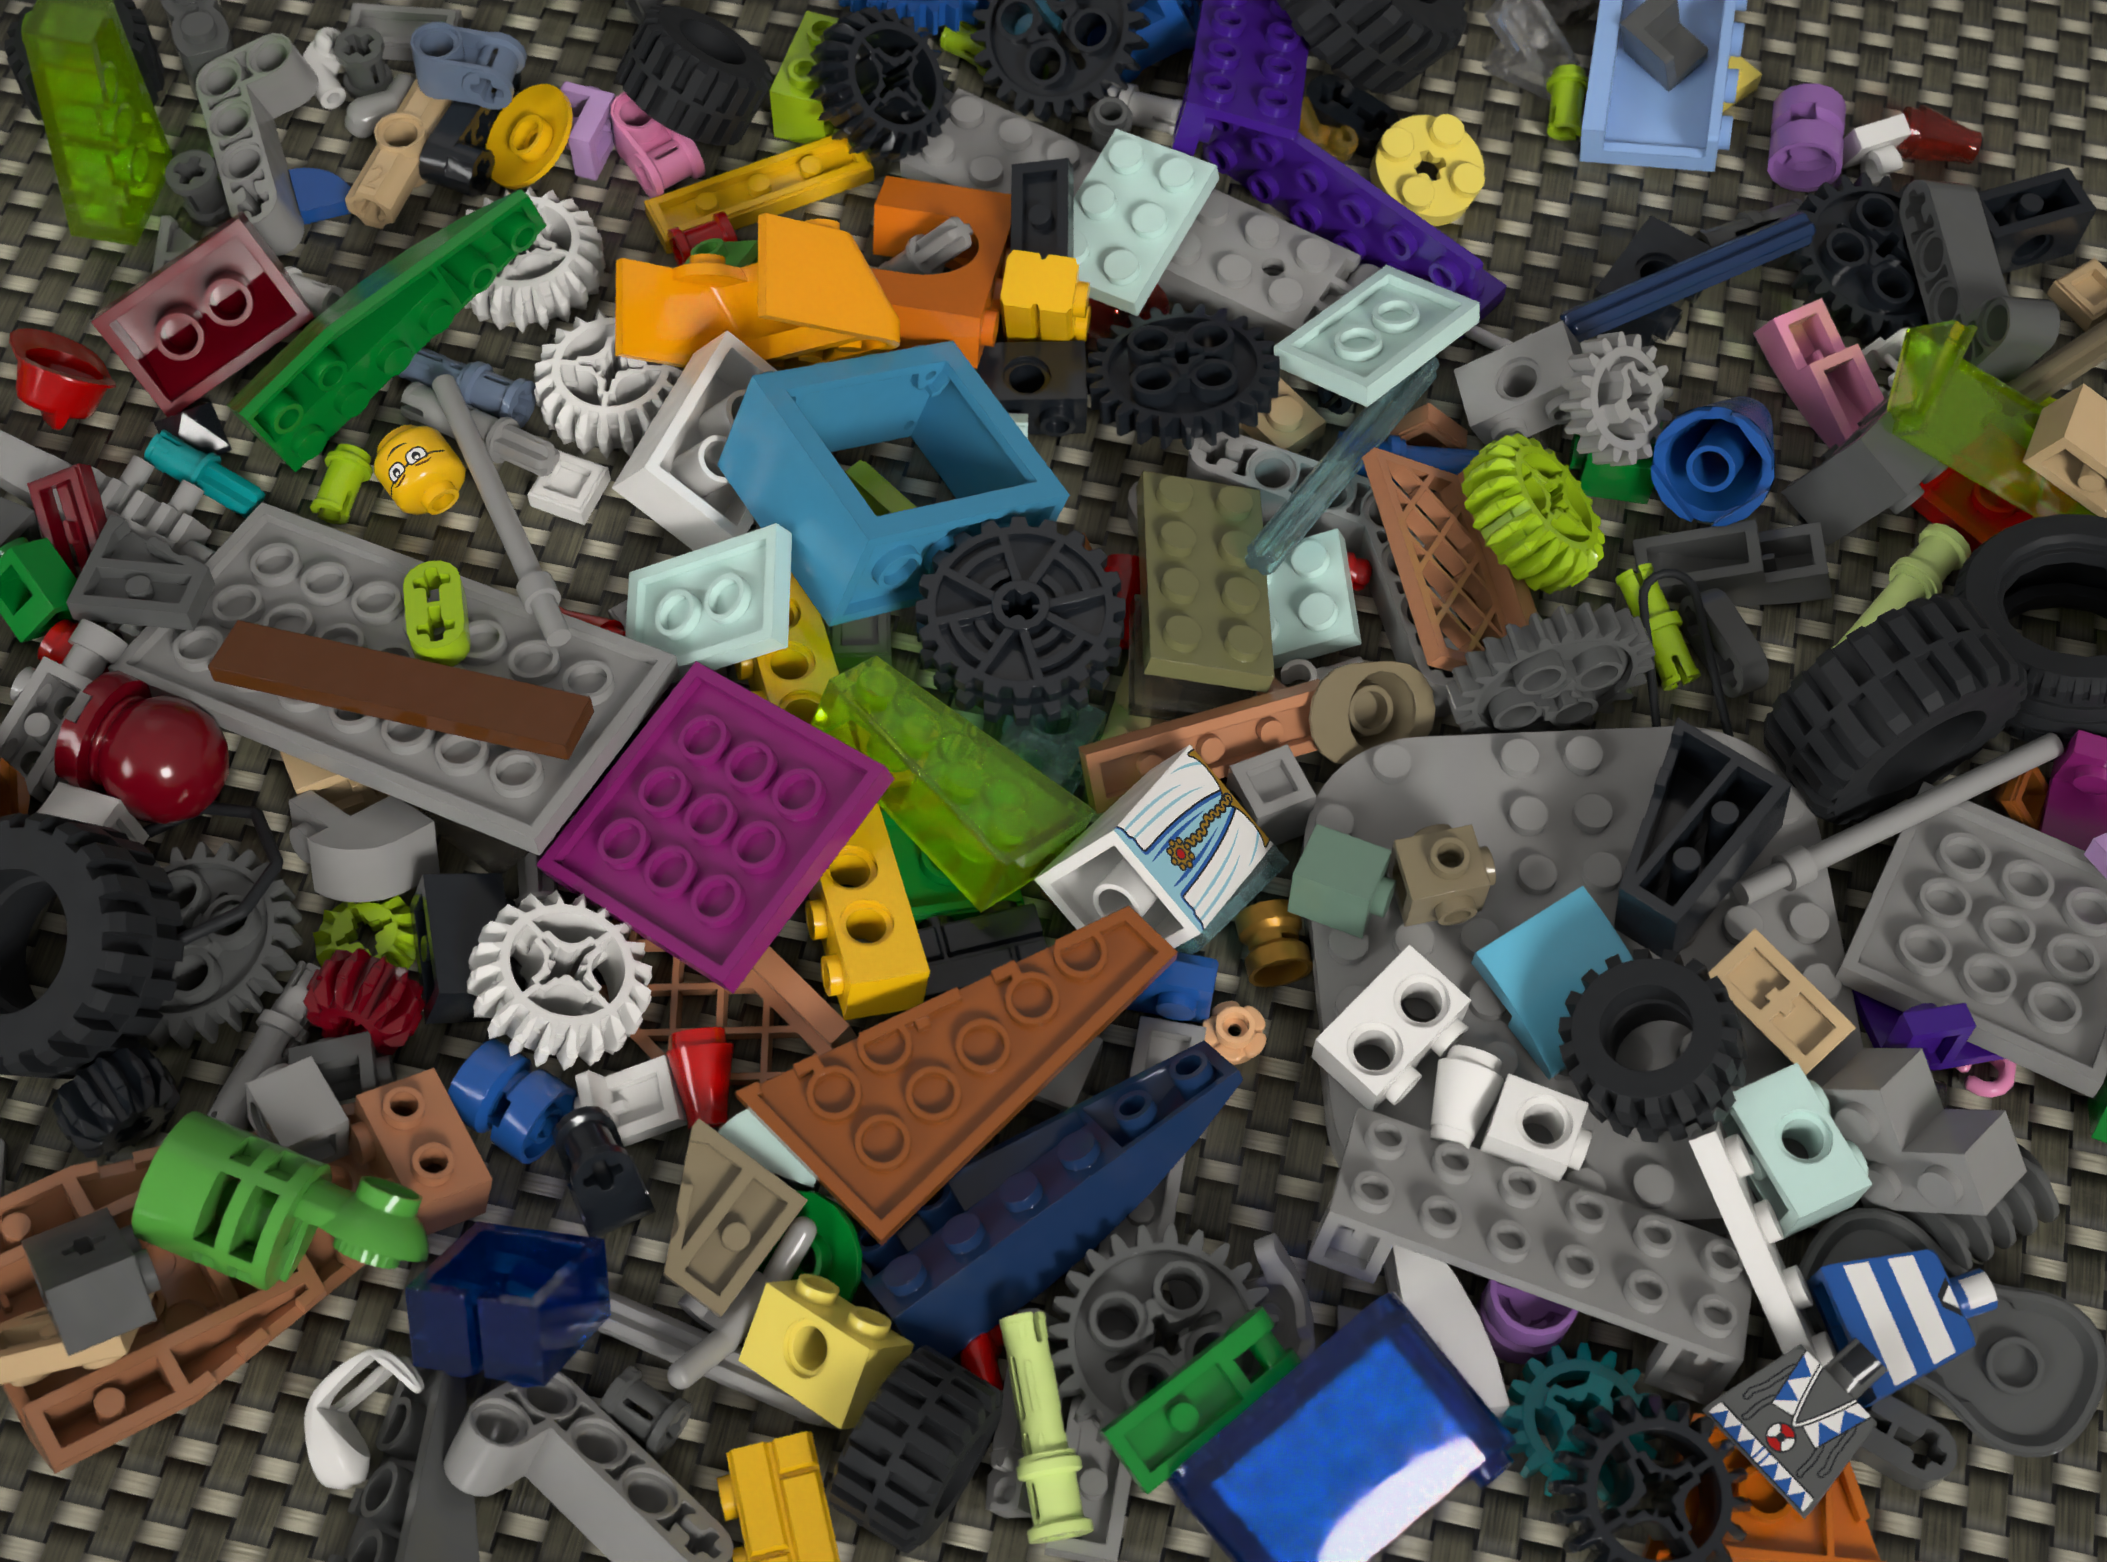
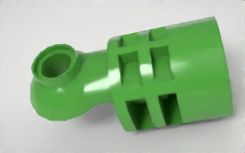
M192 1111L185 1115L169 1132L159 1147L142 1181L132 1216V1228L137 1239L195 1263L208 1266L217 1272L242 1280L261 1290L270 1289L279 1280L287 1282L304 1257L318 1227L335 1237L332 1246L338 1252L367 1265L384 1269L398 1268L400 1260L424 1262L429 1257L428 1237L423 1224L416 1215L423 1199L420 1194L403 1185L373 1176H362L356 1192L350 1191L332 1183L330 1165L198 1111Z

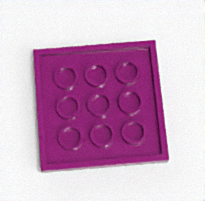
M695 661L536 866L549 878L577 896H581L584 893L587 902L598 909L606 908L612 918L620 923H625L637 934L734 994L895 778L883 764Z

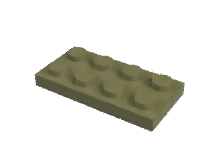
M1142 471L1136 486L1144 674L1267 693L1275 674L1260 490Z

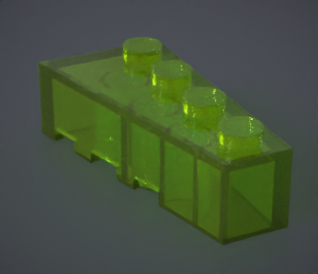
M37 0L32 11H29L23 19L22 40L25 45L71 236L137 246L166 181V167L174 157L112 0Z
M874 656L830 679L810 725L887 767L895 779L877 803L980 912H983L1033 881L1046 866L1085 831L1096 812L878 656Z

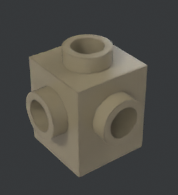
M1435 824L1417 831L1412 837L1394 840L1388 872L1391 879L1397 880L1394 893L1405 927L1438 920L1440 925H1455L1473 918L1477 912L1482 911L1490 886L1496 883V870L1489 848L1487 846L1479 847L1472 824L1451 828L1448 824Z

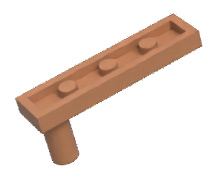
M1274 677L1267 693L1249 690L1248 699L1079 746L1078 750L1089 806L1096 814L1105 812L1149 770L1188 745L1193 747L1219 779L1228 777L1230 765L1288 744L1294 757L1317 751L1318 748L1311 737L1309 712L1312 697L1320 680L1315 679L1286 687Z

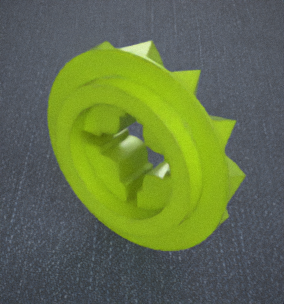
M399 895L372 902L343 901L332 911L324 909L323 922L319 930L313 933L316 958L321 967L325 960L330 959L337 949L347 950L351 953H354L358 948L365 949L360 942L352 943L358 939L356 929L359 928L357 923L361 921L365 925L368 924L372 931H379L375 934L377 942L375 948L378 954L373 957L382 958L386 955L387 961L395 967H405L407 970L414 963L416 950L410 907L405 904Z

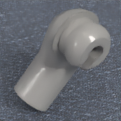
M398 74L385 91L358 97L352 101L347 107V115L344 120L348 132L358 138L370 137L381 118L398 110L415 79L407 74Z

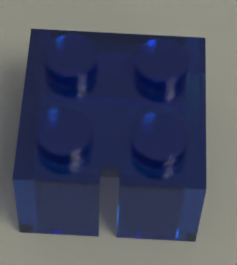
M477 1221L405 1287L413 1366L442 1370L447 1375L454 1377L472 1376L484 1370L486 1378L509 1381L517 1387H545L611 1316L605 1239Z

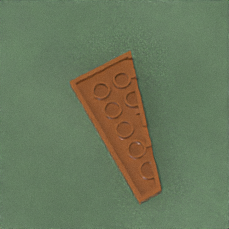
M1126 906L1055 940L1054 945L1018 962L1012 960L991 970V975L959 990L955 987L860 1032L859 1037L820 1056L816 1053L793 1064L792 1069L761 1084L758 1081L736 1091L735 1094L737 1099L882 1246L1176 960L1178 951L1130 906Z

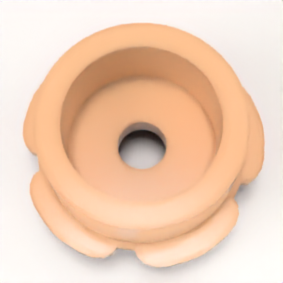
M1236 1001L1219 1003L1213 1007L1211 1011L1212 1016L1209 1019H1205L1202 1023L1203 1027H1207L1205 1041L1232 1065L1242 1064L1256 1057L1266 1044L1267 1038L1263 1033L1266 1025L1262 1014L1250 1005L1241 1007ZM1235 1026L1240 1029L1241 1033L1238 1036H1232L1228 1029Z

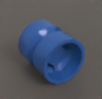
M494 1038L483 1043L469 1056L454 1077L447 1093L465 1125L477 1133H485L491 1130L490 1138L493 1144L522 1164H530L538 1160L554 1144L553 1132L556 1124L564 1115L574 1110V1101L578 1096L574 1088L547 1070L538 1069L532 1072L530 1059L519 1052L510 1057L509 1045L501 1039Z

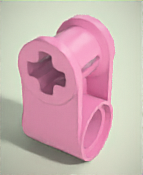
M622 92L614 99L611 104V119L616 150L619 157L624 160L635 174L641 187L650 198L663 195L664 189L688 177L696 180L705 175L703 159L692 139L684 137L655 121L638 107L625 92Z

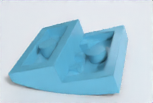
M1581 886L1475 952L1471 963L1512 1015L1508 1024L1509 1029L1549 1080L1566 1069L1559 1048L1564 1042L1558 1032L1560 1017H1571L1564 1004L1571 990L1582 994L1585 991V987L1581 978L1591 968L1598 975L1607 971L1608 967L1605 959L1619 954L1622 963L1634 959L1600 907L1584 886Z

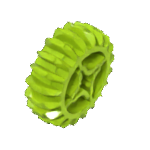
M1519 433L1513 436L1506 435L1500 440H1494L1482 448L1479 454L1470 461V464L1463 469L1464 481L1461 483L1462 492L1468 498L1464 502L1465 509L1473 515L1475 520L1473 528L1480 531L1484 537V547H1490L1497 555L1498 564H1505L1510 568L1513 578L1518 581L1524 579L1529 588L1534 591L1541 589L1550 595L1557 590L1562 591L1570 585L1572 587L1587 578L1590 571L1598 567V562L1604 558L1602 545L1605 543L1604 534L1598 528L1601 525V518L1593 512L1591 507L1593 500L1587 497L1582 490V481H1578L1569 472L1568 464H1562L1557 460L1553 450L1550 448L1544 450L1541 443L1533 437L1528 439Z

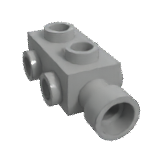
M81 619L69 638L68 642L72 645V648L62 664L44 656L36 669L29 666L17 675L10 691V698L15 703L2 724L0 723V757L8 761L22 774L27 784L30 799L41 805L44 804L59 782L69 784L67 780L56 776L54 771V750L64 720L68 719L77 723L83 709L93 698L82 691L89 683L102 675L107 666L114 665L128 646L117 635L86 619ZM70 706L64 718H62L64 710ZM37 759L36 763L29 772V767L31 763Z

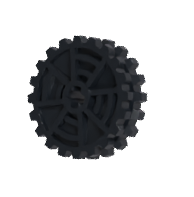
M1012 517L1010 526L999 528L994 520L981 523V534L972 537L963 531L953 537L954 550L951 553L938 550L933 556L932 567L936 573L922 574L919 582V593L923 596V599L916 601L917 642H921L923 647L920 650V659L924 669H937L933 676L934 686L940 693L953 690L956 693V707L967 712L974 706L984 709L985 721L997 723L1002 715H1011L1016 726H1029L1032 715L1042 714L1048 723L1061 719V708L1068 704L1079 711L1089 703L1087 691L1090 688L1103 691L1108 685L1110 674L1106 667H1118L1121 658L1122 648L1119 645L1121 640L1124 639L1123 619L1126 614V603L1124 598L1117 597V593L1121 590V579L1118 572L1104 571L1107 566L1108 556L1101 548L1091 551L1085 549V535L1076 530H1073L1066 536L1057 533V522L1044 519L1039 527L1028 526L1026 517Z

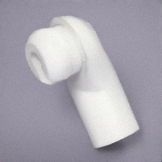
M331 27L318 30L315 39L309 44L303 55L304 59L318 76L319 85L314 95L322 107L326 109H335L346 99V92L336 78L342 64L338 62L334 54L336 37L341 32Z

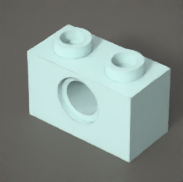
M1798 1062L1733 1091L1736 1102L1729 1111L1725 1112L1717 1107L1713 1113L1715 1122L1721 1121L1728 1137L1738 1133L1743 1140L1755 1173L1745 1177L1757 1200L1768 1199L1780 1223L1784 1239L1853 1207L1872 1185L1868 1177L1867 1162L1862 1152L1852 1141L1845 1140L1830 1116L1831 1107L1825 1092L1815 1081L1807 1079ZM1782 1138H1791L1800 1142L1807 1150L1809 1159H1801L1790 1154L1784 1147Z

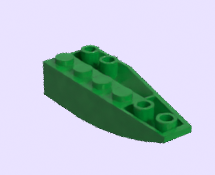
M519 189L458 219L408 248L369 275L315 318L226 406L253 435L296 473L308 460L318 456L325 448L327 441L351 418L363 412L369 400L393 376L402 373L409 366L412 358L435 335L445 331L452 323L456 314L478 293L488 289L495 280L496 275L515 256L527 250L534 243L537 235L547 225L529 195Z

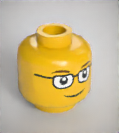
M412 424L403 425L392 430L381 440L374 462V473L404 513L413 515L429 513L436 515L445 512L456 503L459 498V491L465 481L466 468L436 428Z

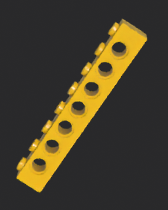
M791 572L788 648L734 664L739 680L748 679L751 692L863 753L822 616ZM877 802L809 892L810 900H807L805 904L809 935L812 940L821 939L826 955L821 958V974L825 992L829 997L837 995L844 1020L909 1010L922 1004L930 974L881 809ZM845 884V885H851V886H854V887H853V888H850V887H844V886H842V885ZM855 939H866L873 943H862Z

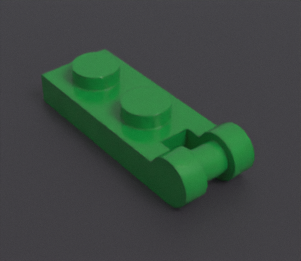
M1262 1305L1239 1318L1223 1335L1099 1431L1142 1492L1146 1494L1152 1492L1291 1382L1306 1367L1292 1347L1284 1349L1272 1333L1271 1329L1275 1326V1323ZM1247 1349L1250 1350L1261 1365L1259 1371L1249 1380L1234 1361Z

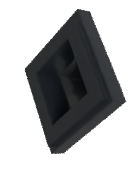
M211 402L154 422L159 434L161 430H167L184 441V443L207 455L210 453L221 455L232 451Z

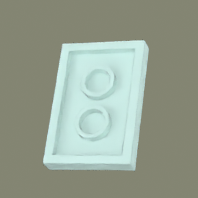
M1115 129L1074 196L1073 258H1076V262L1079 264L1080 281L1090 282L1089 298L1130 314L1139 315L1219 180L1217 165Z
M1386 265L1274 346V355L1280 358V369L1368 407L1478 324L1479 302Z
M775 523L629 572L625 637L676 655L679 674L672 683L680 681L695 661L711 670H716L788 648L792 533Z

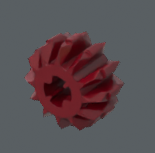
M358 948L354 953L337 949L330 959L325 960L320 970L316 969L307 985L308 992L303 1003L308 1009L306 1018L311 1024L323 1028L322 1035L324 1038H339L368 1031L372 1036L378 1053L393 1055L398 1047L405 1045L409 1036L414 1035L422 1019L421 1012L425 1006L424 1000L421 997L423 987L417 981L407 978L408 970L405 967H395L387 961L386 955L382 958H377L361 948Z

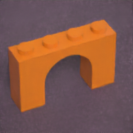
M886 176L874 205V255L895 257L906 249L908 240L913 236L928 234L950 217H959L964 224L969 223L973 234L970 235L972 245L945 264V267L954 271L922 275L871 268L900 319V346L879 353L912 348L918 345L954 341L973 368L977 369L984 346L994 347L999 314L1002 315L1000 295L1007 255L1011 253V194Z

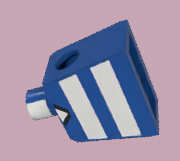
M1931 1249L1830 1264L1818 1269L1806 1281L1837 1354L1856 1337L1888 1370L1857 1399L1862 1408L1872 1406L1976 1345L1975 1337L1967 1319L1995 1310L1998 1306L1994 1287L1982 1269L1978 1268L1948 1279L1939 1256Z

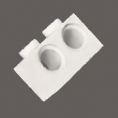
M1409 944L1315 1039L1311 1057L1366 1109L1374 1111L1385 1099L1395 1106L1421 1079L1422 1074L1415 1068L1432 1051L1442 1058L1448 1053L1450 1046L1456 1045L1466 1033L1469 1027L1462 1020L1465 1017L1471 999ZM1410 998L1424 999L1433 1006L1437 1017L1428 1022H1416L1405 1015L1401 1003ZM1363 1045H1376L1387 1053L1391 1064L1381 1070L1366 1069L1358 1063L1354 1051Z

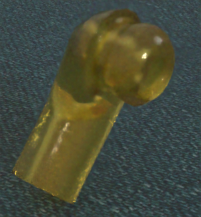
M1303 97L1298 132L1340 162L1350 159L1358 146L1356 132L1346 125H1343L1340 129L1320 124L1309 98Z

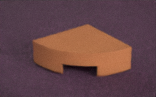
M1427 403L1384 424L1383 440H1387L1389 435H1399L1400 438L1406 440V445L1464 449L1467 448L1468 431L1432 404Z

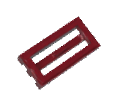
M79 463L27 483L42 537L49 539L77 580L78 575L69 544L74 546L82 572L107 522L91 465ZM57 488L66 519L63 521V524L52 490Z

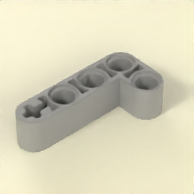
M281 33L264 35L213 59L200 70L196 78V90L230 214L233 218L243 211L276 256L285 255L297 247L304 235V222L299 211L274 119L308 102L316 93L319 85L318 76L290 39Z
M537 1367L527 1370L478 1398L470 1406L445 1455L443 1466L447 1478L462 1492L473 1496H489L498 1493L525 1476L611 1562H729L732 1558L734 1546L731 1536L725 1528L570 1378L551 1368Z

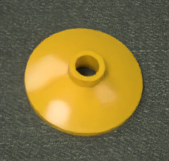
M551 84L530 86L514 96L511 103L499 113L492 125L485 148L491 150L494 155L495 164L491 178L496 183L508 189L527 187L542 178L557 162L568 142L573 120L571 103L563 91Z

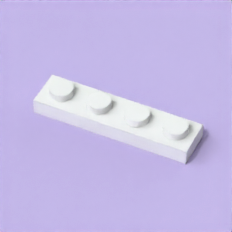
M1717 1121L1704 1131L1701 1128L1694 1130L1689 1143L1783 1355L1802 1345L1824 1367L1837 1355V1351L1826 1331L1815 1335L1804 1308L1813 1306V1300L1806 1281L1797 1265L1785 1267L1775 1242L1784 1239L1778 1218L1768 1199L1756 1202L1745 1177L1755 1173L1743 1140L1738 1133L1728 1137L1721 1121Z

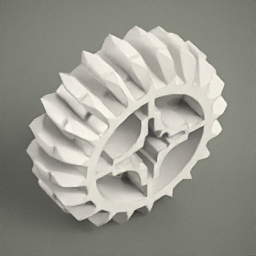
M530 186L526 194L529 195L547 226L537 235L536 240L527 250L515 256L496 275L495 280L488 289L478 293L465 306V308H472L473 313L480 322L492 318L493 323L496 324L499 330H502L509 323L515 322L516 327H518L522 334L529 323H539L547 331L549 321L552 318L558 317L568 323L571 314L570 308L586 310L587 301L589 300L588 295L599 293V277L604 275L605 269L602 237L597 232V228L594 227L593 220L589 217L588 211H579L573 198L560 202L553 190H550L542 197H537ZM507 189L504 197L511 194ZM484 197V202H483V206H482V207H484V206H486V205H488V204H490V203H492V202H494V201H492V200H490V199ZM466 209V215L476 210ZM557 245L563 247L567 251L558 249Z
M598 309L594 321L586 323L576 316L573 331L556 328L555 344L542 345V353L540 355L542 361L535 363L534 378L536 389H534L537 406L541 407L544 422L548 425L549 430L556 429L557 436L561 438L563 444L576 441V445L583 455L595 446H599L600 453L606 459H608L614 448H623L631 457L635 445L639 444L684 368L615 356V317L606 318Z
M558 890L548 895L544 905L531 893L522 899L518 909L507 904L505 908L499 911L495 922L490 921L483 927L478 938L479 944L474 946L469 957V969L472 971L467 980V993L477 996L473 1005L474 1017L492 1018L487 1029L489 1039L505 1034L512 1039L508 1047L510 1057L521 1052L523 1047L534 1051L533 1058L536 1068L544 1064L549 1055H556L563 1071L572 1067L578 1056L591 1067L600 1060L604 1051L613 1055L622 1048L627 1037L636 1033L643 1021L641 1016L651 1001L650 994L652 990L647 988L652 979L651 971L653 966L641 962L645 955V943L627 941L631 933L630 928L625 923L613 925L609 922L610 914L606 908L599 909L597 913L586 909L587 904L584 893L575 898L572 905L564 903ZM512 956L522 966L520 974L528 983L527 989L524 992L521 991L513 977L510 965V958ZM595 968L599 970L605 980L609 994V1003L599 993L602 986L593 976Z

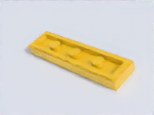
M831 135L645 200V212L666 254L672 253L668 238L669 229L679 227L681 231L713 221V214L724 211L734 230L757 223L758 215L760 214L779 215L874 181V167L871 162L867 161L864 151L859 154L848 153V139L846 137L842 140H831Z

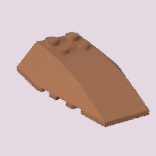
M355 1102L340 1105L349 1119V1125L353 1122ZM160 1146L132 1152L133 1159L97 1166L95 1160L69 1166L0 1198V1323L23 1313L45 1307L21 1240L105 1207L108 1208L119 1229L132 1225L133 1210L142 1181ZM350 1147L349 1155L328 1164L331 1166L332 1183L356 1192L362 1176L375 1177L368 1163L359 1165L356 1162ZM318 1227L304 1257L287 1282L279 1280L270 1289L261 1290L242 1280L229 1277L208 1266L195 1263L138 1239L142 1249H146L149 1254L161 1290L155 1292L151 1301L157 1320L139 1327L128 1354L123 1355L116 1362L98 1369H85L81 1365L52 1372L44 1379L30 1385L13 1386L11 1382L1 1385L29 1440L54 1474L198 1402L362 1268L365 1263L351 1259L338 1252L332 1246L335 1237Z

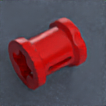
M724 211L713 214V221L681 231L679 227L668 230L669 243L678 266L683 265L691 256V250L705 240L719 238L723 242L738 241L734 228Z

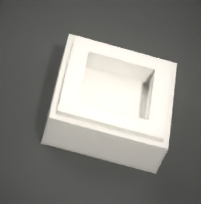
M558 450L560 453L559 461L554 465L552 473L548 476H538L527 494L530 506L585 525L611 480L609 468Z

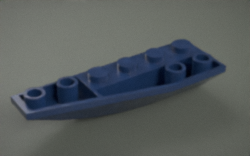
M1203 1040L974 1156L882 1246L864 1227L859 1231L857 1237L862 1250L860 1283L880 1312L890 1319L892 1329L914 1343L911 1354L920 1347L927 1345L952 1359L981 1333L986 1334L999 1324V1320L1011 1316L1044 1292L1084 1258L1089 1249L1093 1250L1156 1188L1198 1140L1241 1084L1243 1078L1239 1070Z

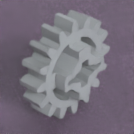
M1623 331L1600 334L1597 336V339L1581 342L1583 354L1570 355L1567 360L1574 374L1573 377H1564L1560 381V384L1569 391V400H1564L1559 404L1560 410L1571 412L1572 420L1566 426L1565 432L1567 435L1579 433L1580 439L1576 450L1579 454L1592 453L1593 464H1610V467L1634 465L1637 459L1650 458L1653 456L1651 444L1656 443L1658 436L1662 432L1659 427L1660 422L1672 421L1673 415L1664 408V399L1673 396V389L1663 387L1662 378L1668 372L1667 365H1654L1653 361L1656 357L1657 348L1654 345L1641 347L1642 338L1639 334L1624 335Z

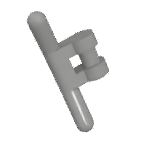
M801 1216L791 1222L763 1273L757 1270L754 1272L721 1318L687 1293L677 1302L685 1313L712 1333L671 1364L667 1372V1378L674 1388H689L734 1352L745 1339L766 1282L791 1280L817 1233L816 1224L812 1219Z

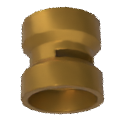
M1273 899L1248 906L1235 917L1239 941L1247 945L1250 951L1245 958V966L1249 982L1254 986L1277 987L1287 985L1307 976L1313 969L1309 947L1299 940L1298 933L1302 929L1301 916L1287 911L1289 900Z

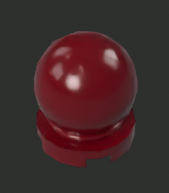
M119 670L103 673L85 687L82 692L93 698L83 709L77 723L65 719L60 728L54 750V771L56 776L67 780L69 785L120 799L132 816L143 821L167 824L193 818L212 804L220 794L229 776L228 744L221 728L209 714L185 699L166 695L152 697L147 683Z

